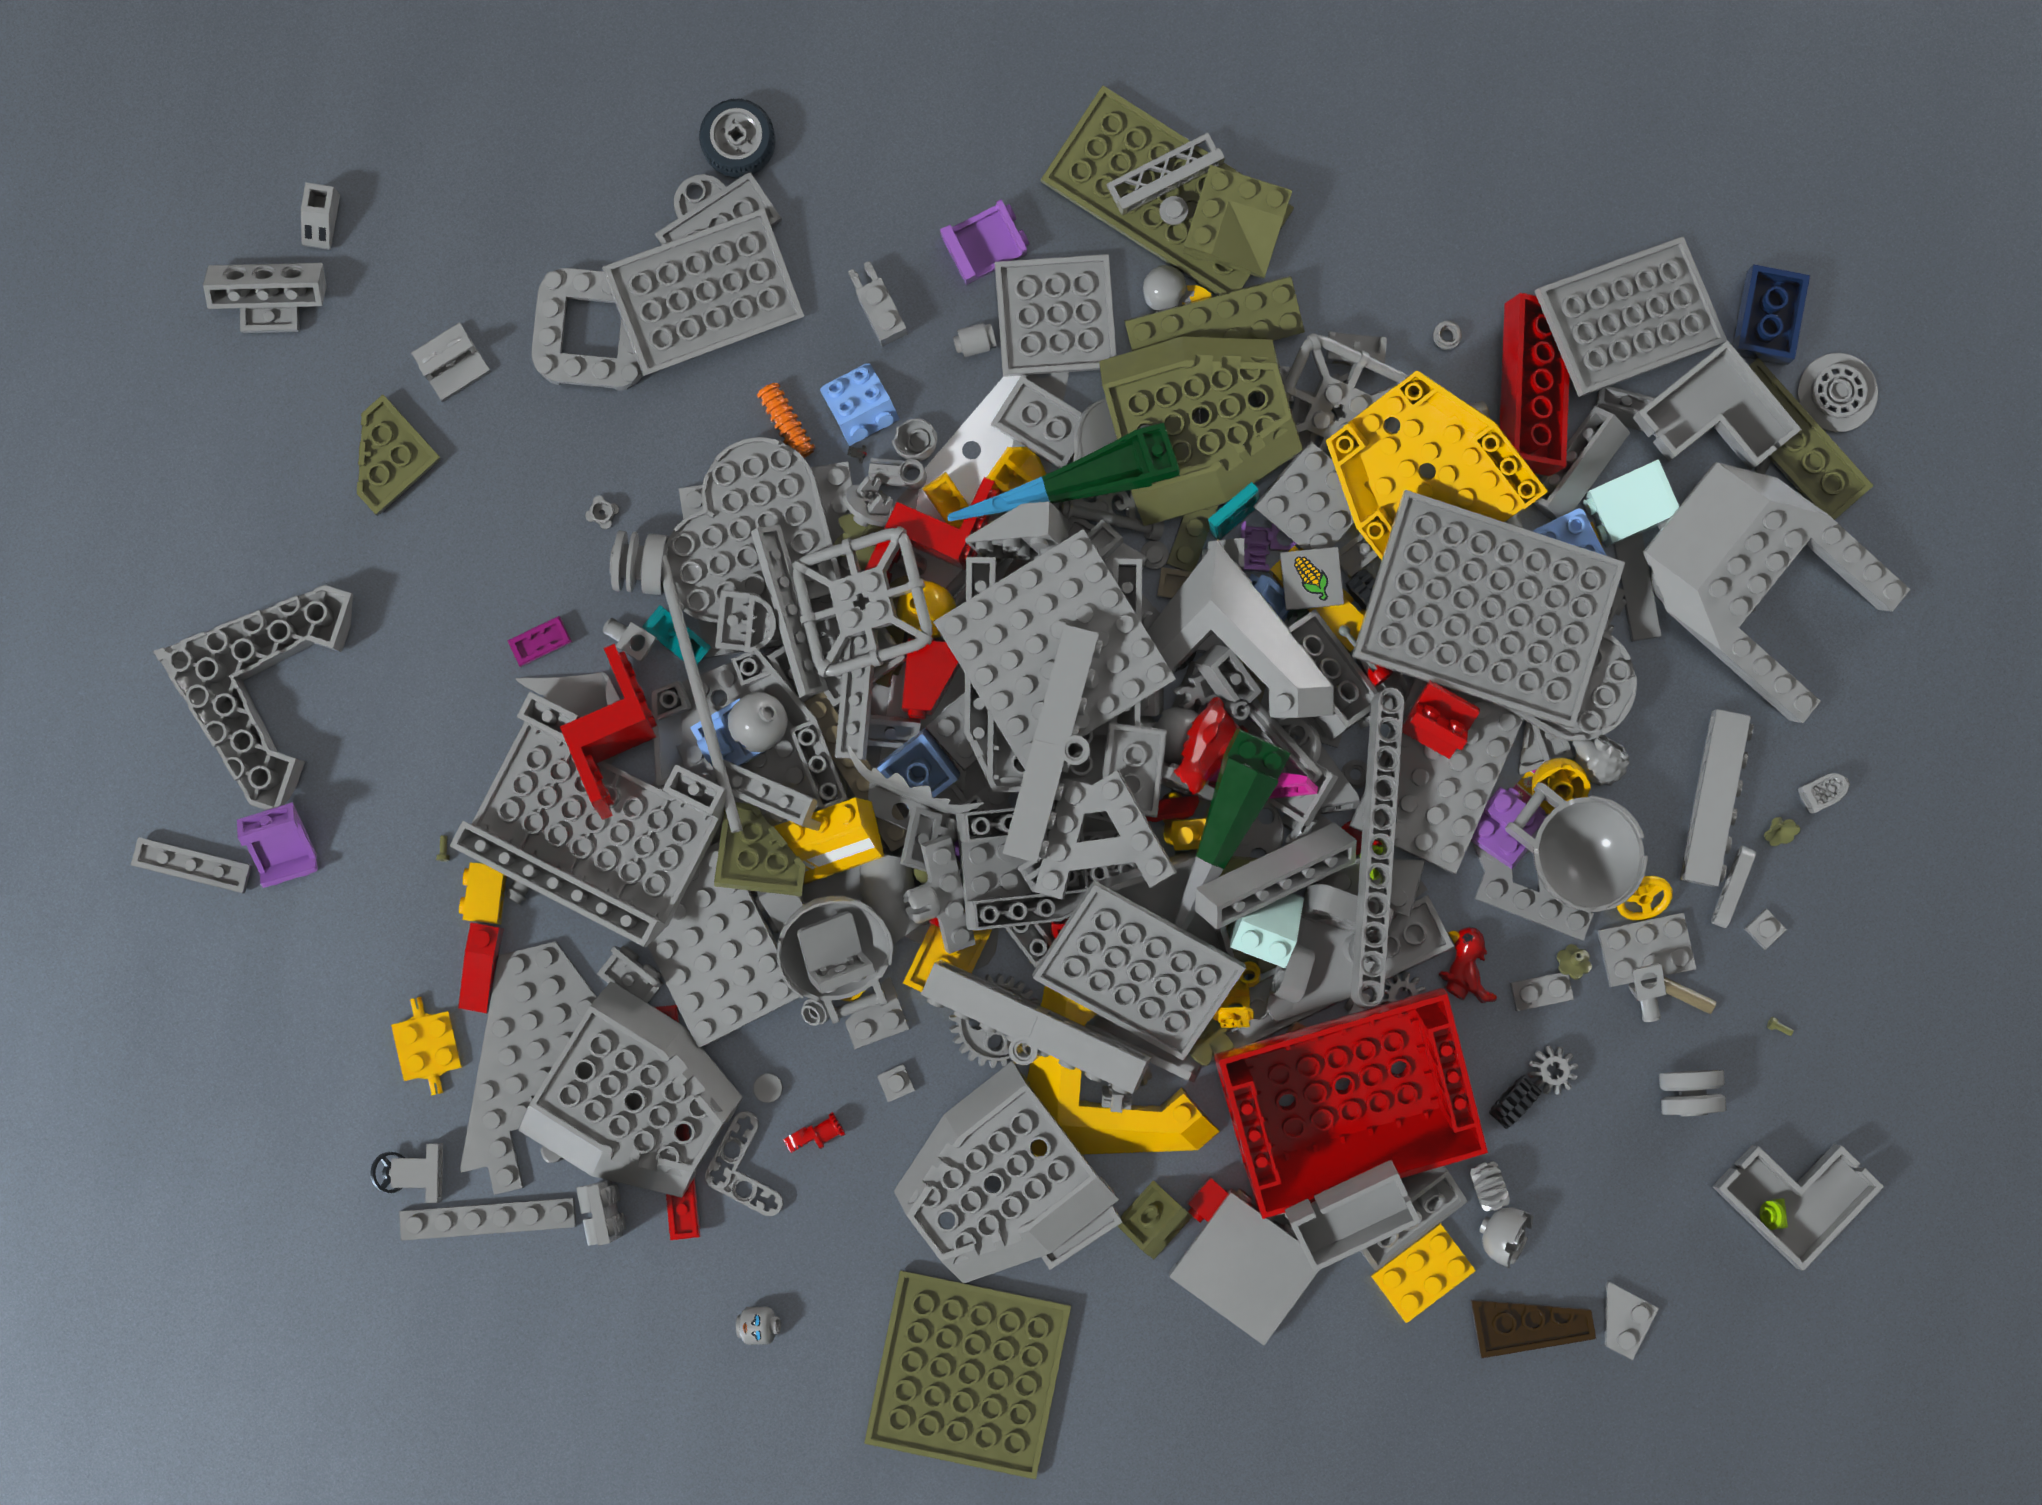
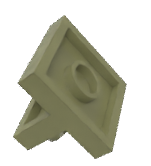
M1153 1180L1120 1216L1123 1222L1118 1227L1145 1254L1155 1259L1193 1216Z

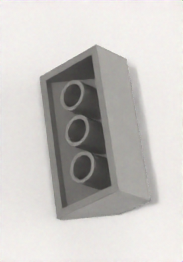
M1314 609L1288 628L1296 641L1304 647L1315 661V665L1323 675L1334 685V715L1313 717L1330 741H1332L1371 712L1372 699L1378 691L1320 614Z
M1445 1166L1401 1178L1421 1223L1360 1251L1375 1271L1379 1270L1468 1202Z

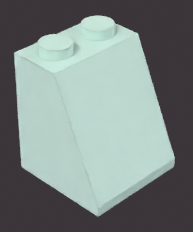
M1659 459L1589 490L1585 494L1586 499L1584 500L1587 513L1590 516L1593 515L1597 526H1595L1599 539L1601 542H1605L1606 547L1667 522L1679 508V504Z
M1294 893L1289 894L1230 923L1228 927L1230 947L1286 968L1297 942L1304 897Z

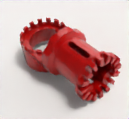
M831 1112L829 1118L816 1126H805L783 1139L790 1153H793L799 1149V1145L803 1147V1144L806 1145L813 1141V1139L818 1147L822 1149L829 1140L838 1135L842 1137L846 1134L834 1113Z

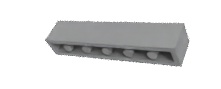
M1719 709L1711 711L1679 880L1717 887L1719 882H1723L1725 879L1727 866L1723 865L1725 853L1728 854L1730 852L1732 837L1728 835L1730 825L1734 826L1737 818V809L1734 808L1735 798L1740 797L1743 781L1739 780L1741 769H1745L1748 760V752H1745L1746 740L1750 741L1753 734L1754 725L1750 723L1751 716Z
M1334 822L1197 887L1195 911L1215 929H1219L1355 863L1357 840Z

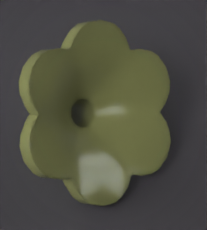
M1776 817L1772 820L1770 830L1765 832L1764 837L1771 846H1778L1781 843L1787 844L1794 840V836L1800 832V827L1792 819L1783 821L1781 817Z
M1570 944L1565 950H1561L1557 954L1556 958L1560 963L1559 971L1564 975H1570L1573 979H1580L1583 974L1589 973L1592 969V965L1588 961L1590 958L1589 953L1585 949H1579L1576 945Z

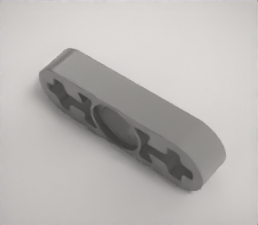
M1745 846L1739 848L1711 919L1712 924L1722 928H1727L1754 862L1755 850Z

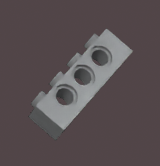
M323 263L208 265L203 283L208 309L322 306L327 287Z

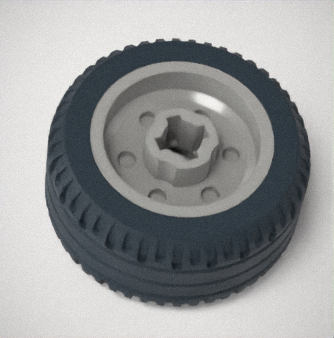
M728 99L718 103L707 112L702 120L699 131L700 146L707 162L716 171L726 176L742 177L750 172L753 175L767 165L774 153L776 137L771 119L759 105L749 100ZM738 135H741L737 141H734Z

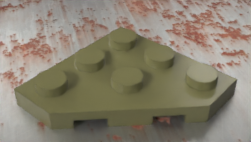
M381 395L361 413L362 431L358 461L359 479L357 482V495L377 516L441 460L440 456L384 395Z
M735 802L743 828L742 831L731 833L724 809L714 886L802 896L806 865L788 847L787 842L778 831L763 817L758 807L749 803Z

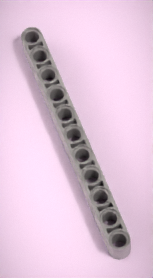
M1386 688L1376 693L1371 703L1351 999L1357 1006L1362 1008L1378 1005L1384 996L1404 713V696L1396 688ZM1384 695L1391 697L1393 700V708L1391 710L1384 707L1382 703ZM1382 724L1388 725L1391 729V737L1389 739L1383 737L1380 732ZM1380 753L1386 754L1389 758L1387 768L1382 767L1378 762ZM1378 782H1383L1387 787L1385 797L1380 796L1376 791ZM1376 811H1381L1385 816L1383 826L1378 825L1374 820ZM1374 840L1380 841L1383 845L1381 855H1377L1372 850ZM1372 869L1378 870L1381 874V881L1378 885L1374 884L1370 879ZM1371 898H1374L1379 903V910L1376 914L1372 913L1368 908V902ZM1369 927L1373 928L1377 933V939L1374 943L1369 942L1366 938V931ZM1366 957H1371L1375 962V968L1371 973L1364 968ZM1365 986L1371 988L1373 992V997L1369 1002H1366L1362 997V989Z

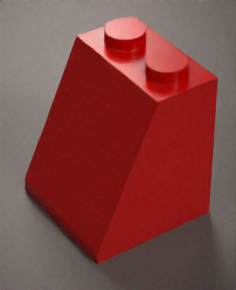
M932 641L930 645L927 644L924 648L907 654L902 709L904 713H908L909 718L926 720V715H933L960 668V664L946 642Z

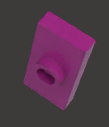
M560 616L507 640L520 667L573 643Z

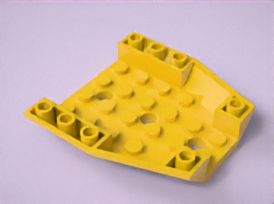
M1418 370L1389 390L1326 440L1355 526L1381 560L1404 490L1502 522L1507 521L1521 509H1526L1548 492L1493 420ZM1395 417L1399 420L1400 430L1398 432L1391 433L1385 428V420L1387 418ZM1430 463L1435 467L1436 474L1433 478H1425L1421 475L1420 467L1422 464Z

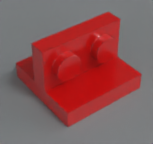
M1429 680L1404 719L1402 733L1450 759L1456 749L1462 750L1467 743L1468 730L1479 715L1480 708Z

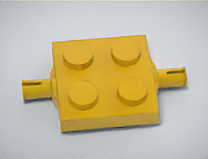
M418 997L416 999L419 1009H417L415 998L410 999L414 1016L407 1021L392 1024L391 1027L404 1081L416 1078L428 1079L431 1096L437 1095L435 1083L438 1094L444 1093L440 1076L447 1071L462 1068L449 1011L438 1014H425L422 997Z

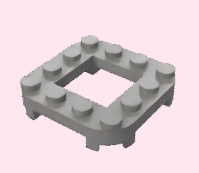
M562 268L548 272L541 282L537 294L531 353L536 370L545 379L556 385L562 383L616 388L619 391L627 390L635 385L643 377L622 319L617 358L562 353L566 308L569 299L615 303L604 272Z

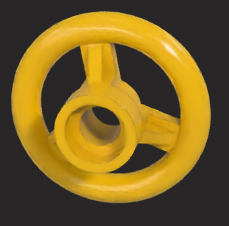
M1644 876L1636 892L1627 900V902H1637L1642 907V912L1630 911L1626 908L1625 902L1617 906V910L1623 917L1635 921L1656 917L1669 906L1673 897L1672 887L1668 881L1661 877ZM1663 890L1664 897L1662 901L1654 908H1651L1650 903L1653 901V897Z

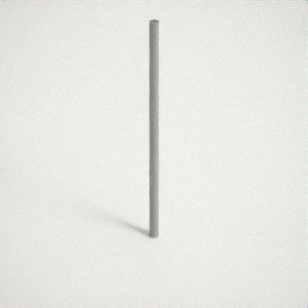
M663 555L661 581L718 785L727 790L724 808L731 833L740 832L743 828L668 559L666 555Z

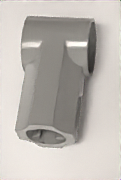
M871 458L869 463V477L872 482L876 477H879L882 481L881 485L900 486L911 490H918L925 485L927 480V474L923 465L915 459L901 461ZM918 469L920 475L917 479L912 481L906 479V473L909 470Z

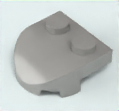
M721 589L715 648L740 650L748 653L764 647L772 639L776 628V617L770 603L756 593Z

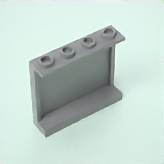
M1230 1188L1227 1197L1186 1253L1171 1268L1169 1277L1258 1342L1265 1345L1319 1270L1313 1272L1290 1224L1286 1223L1283 1226L1275 1220L1276 1215L1262 1219L1258 1207L1251 1203L1253 1198L1241 1189H1238L1236 1192Z

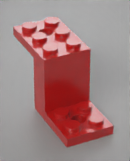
M984 477L971 505L1001 494L995 481ZM896 502L884 529L902 527L907 531L912 547L966 570V557H977L978 553L965 542V539L988 525L992 514L964 519L960 529ZM891 540L876 545L864 571L877 567ZM899 548L886 572L889 584L892 579L890 571L902 554L901 548Z
M615 644L605 647L604 651L624 699L560 726L591 804L602 820L613 816L610 806L614 805V802L602 781L604 778L597 763L656 738L653 728L657 726L655 718L646 703L647 699L638 684L636 673L630 660H628L625 651H618Z

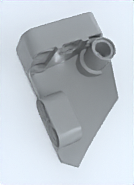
M1324 884L1306 886L1296 945L1286 968L1277 965L1265 1005L1274 1022L1351 998L1357 895ZM1369 900L1368 908L1372 913L1376 914L1379 910V904ZM1391 908L1389 913L1388 931L1394 914V910H1392ZM1371 927L1366 931V938L1369 942L1374 943L1377 939V933ZM1366 957L1364 960V968L1368 972H1370L1375 963L1371 957Z

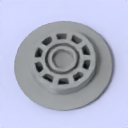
M1830 353L1817 358L1805 369L1799 382L1798 396L1800 404L1822 429L1833 432H1845L1861 426L1872 415L1878 400V386L1875 376L1863 361L1845 353ZM1823 376L1828 377L1826 381H1823L1821 378ZM1818 386L1822 387L1821 393H1818ZM1820 398L1824 399L1825 405L1822 404ZM1854 401L1857 404L1855 408L1852 406ZM1831 406L1835 408V411L1833 412L1829 410L1828 407ZM1842 408H1846L1845 413H1841Z

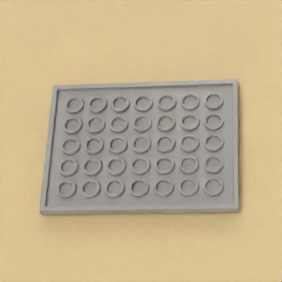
M1404 490L1352 657L1427 682L1431 680L1442 687L1573 729L1625 562Z

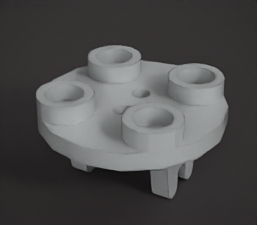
M869 476L865 477L861 484L851 485L847 488L842 497L845 506L854 515V521L861 526L866 527L871 524L885 527L896 505L891 496H887L879 490L882 482L879 477H876L873 482Z

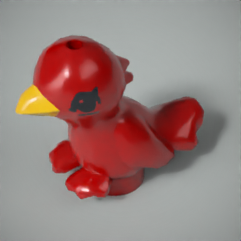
M1466 927L1459 931L1448 932L1455 945L1456 958L1449 972L1441 971L1438 974L1441 979L1448 982L1444 989L1463 1001L1469 993L1474 995L1480 1003L1495 1002L1497 995L1484 989L1476 964L1477 958L1485 961L1484 955L1487 954L1483 934L1474 927Z

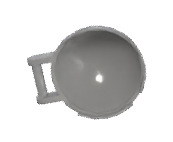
M1538 782L1533 788L1535 793L1514 822L1508 823L1505 830L1533 853L1536 871L1545 889L1557 901L1567 907L1587 912L1610 910L1627 901L1641 884L1648 862V856H1644L1642 838H1645L1636 819L1623 806L1613 800L1592 795L1590 797L1573 798L1565 801L1548 786ZM1543 800H1546L1555 809L1543 820L1534 839L1523 828Z
M824 896L802 905L789 917L781 930L777 945V964L780 975L787 987L802 999L805 996L815 1001L823 1000L833 1024L840 1022L842 1017L879 1003L881 1006L888 1004L879 978L883 977L888 965L891 966L893 943L891 934L878 913L857 899L845 896ZM848 911L853 915L862 952L872 962L875 973L866 976L860 982H851L839 987L834 992L821 994L809 981L797 932L800 928ZM873 986L875 993L835 1007L833 1000L853 997Z

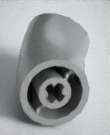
M884 855L883 858L860 865V890L862 902L880 915L891 934L892 943L895 944L924 922L917 924L911 920L905 910V907L910 905V903H904L903 901L905 892L916 887L913 868L900 864L901 857Z

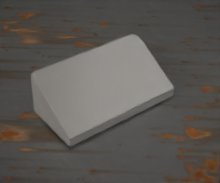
M1608 386L1598 391L1595 406L1615 414L1625 427L1643 431L1633 417L1655 398Z

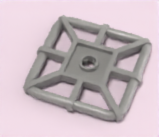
M1313 333L1307 336V340L1300 347L1283 384L1288 402L1292 395L1309 403L1302 421L1296 424L1298 433L1308 430L1321 436L1317 447L1325 453L1328 447L1326 440L1408 376L1400 370L1369 357L1370 355L1366 351L1361 350L1359 352L1329 337ZM1321 347L1354 362L1345 383L1330 377ZM1311 352L1321 378L1313 396L1295 388ZM1364 367L1398 382L1370 395L1354 388ZM1341 404L1344 415L1334 420V413L1331 412V409L1333 407L1338 408ZM1390 417L1386 429L1391 433L1396 432L1400 425L1399 420L1395 417Z
M904 528L884 529L853 540L847 538L842 540L841 544L807 554L798 561L795 560L792 564L794 568L793 581L802 614L800 622L801 625L805 626L812 659L820 676L826 678L827 676H838L870 665L874 667L883 664V661L918 651L927 644L930 645L934 638L931 637L932 623L923 588H925L924 580L920 579L912 544ZM891 540L877 567L861 572L856 551ZM899 548H901L909 582L890 589L886 572ZM846 555L851 575L832 581L812 570L809 566ZM804 574L829 587L833 602L832 608L813 613ZM912 592L921 631L897 618L893 598ZM862 595L864 598H869V602L865 604L866 609L864 610L857 606V601H859V597ZM836 617L840 634L827 658L824 659L816 623ZM894 624L916 637L914 640L880 650L875 630ZM865 633L870 650L869 654L836 664L848 640Z

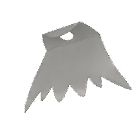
M604 672L567 677L516 678L524 687L545 696L544 699L580 717L620 700L610 678ZM621 753L603 761L611 765Z
M848 745V751L856 769L870 783L868 801H872L875 817L907 830L911 810L914 807L938 814H958L977 808L984 803L949 804L950 799L933 798L930 786L922 785L910 788L899 773L886 778L875 767L870 771ZM897 803H904L909 809V814L904 820H897L892 815V808Z

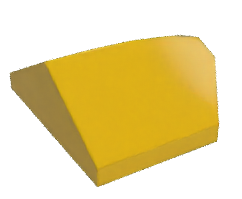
M1007 447L986 478L995 481L1002 494L1046 475L1040 458L1029 448Z

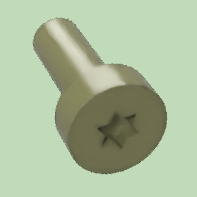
M441 835L439 854L436 855V861L445 862L449 861L450 855H447V836Z
M1773 1016L1767 1023V1028L1770 1030L1777 1029L1789 1036H1792L1794 1032L1793 1029L1779 1023L1778 1019Z

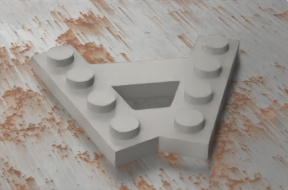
M1120 771L1113 772L1093 785L1068 778L1063 779L1062 784L1065 785L1062 797L1056 805L1055 812L1057 815L1053 829L1049 832L1047 840L1049 845L1045 859H1042L1034 892L1064 899L1071 871L1135 862L1149 888H1153L1177 873ZM1106 811L1121 836L1079 842L1086 814Z
M1473 845L1484 870L1474 899L1584 941L1594 915L1593 913L1570 908L1557 901L1545 889L1539 877L1538 892L1514 883L1511 868L1477 845Z

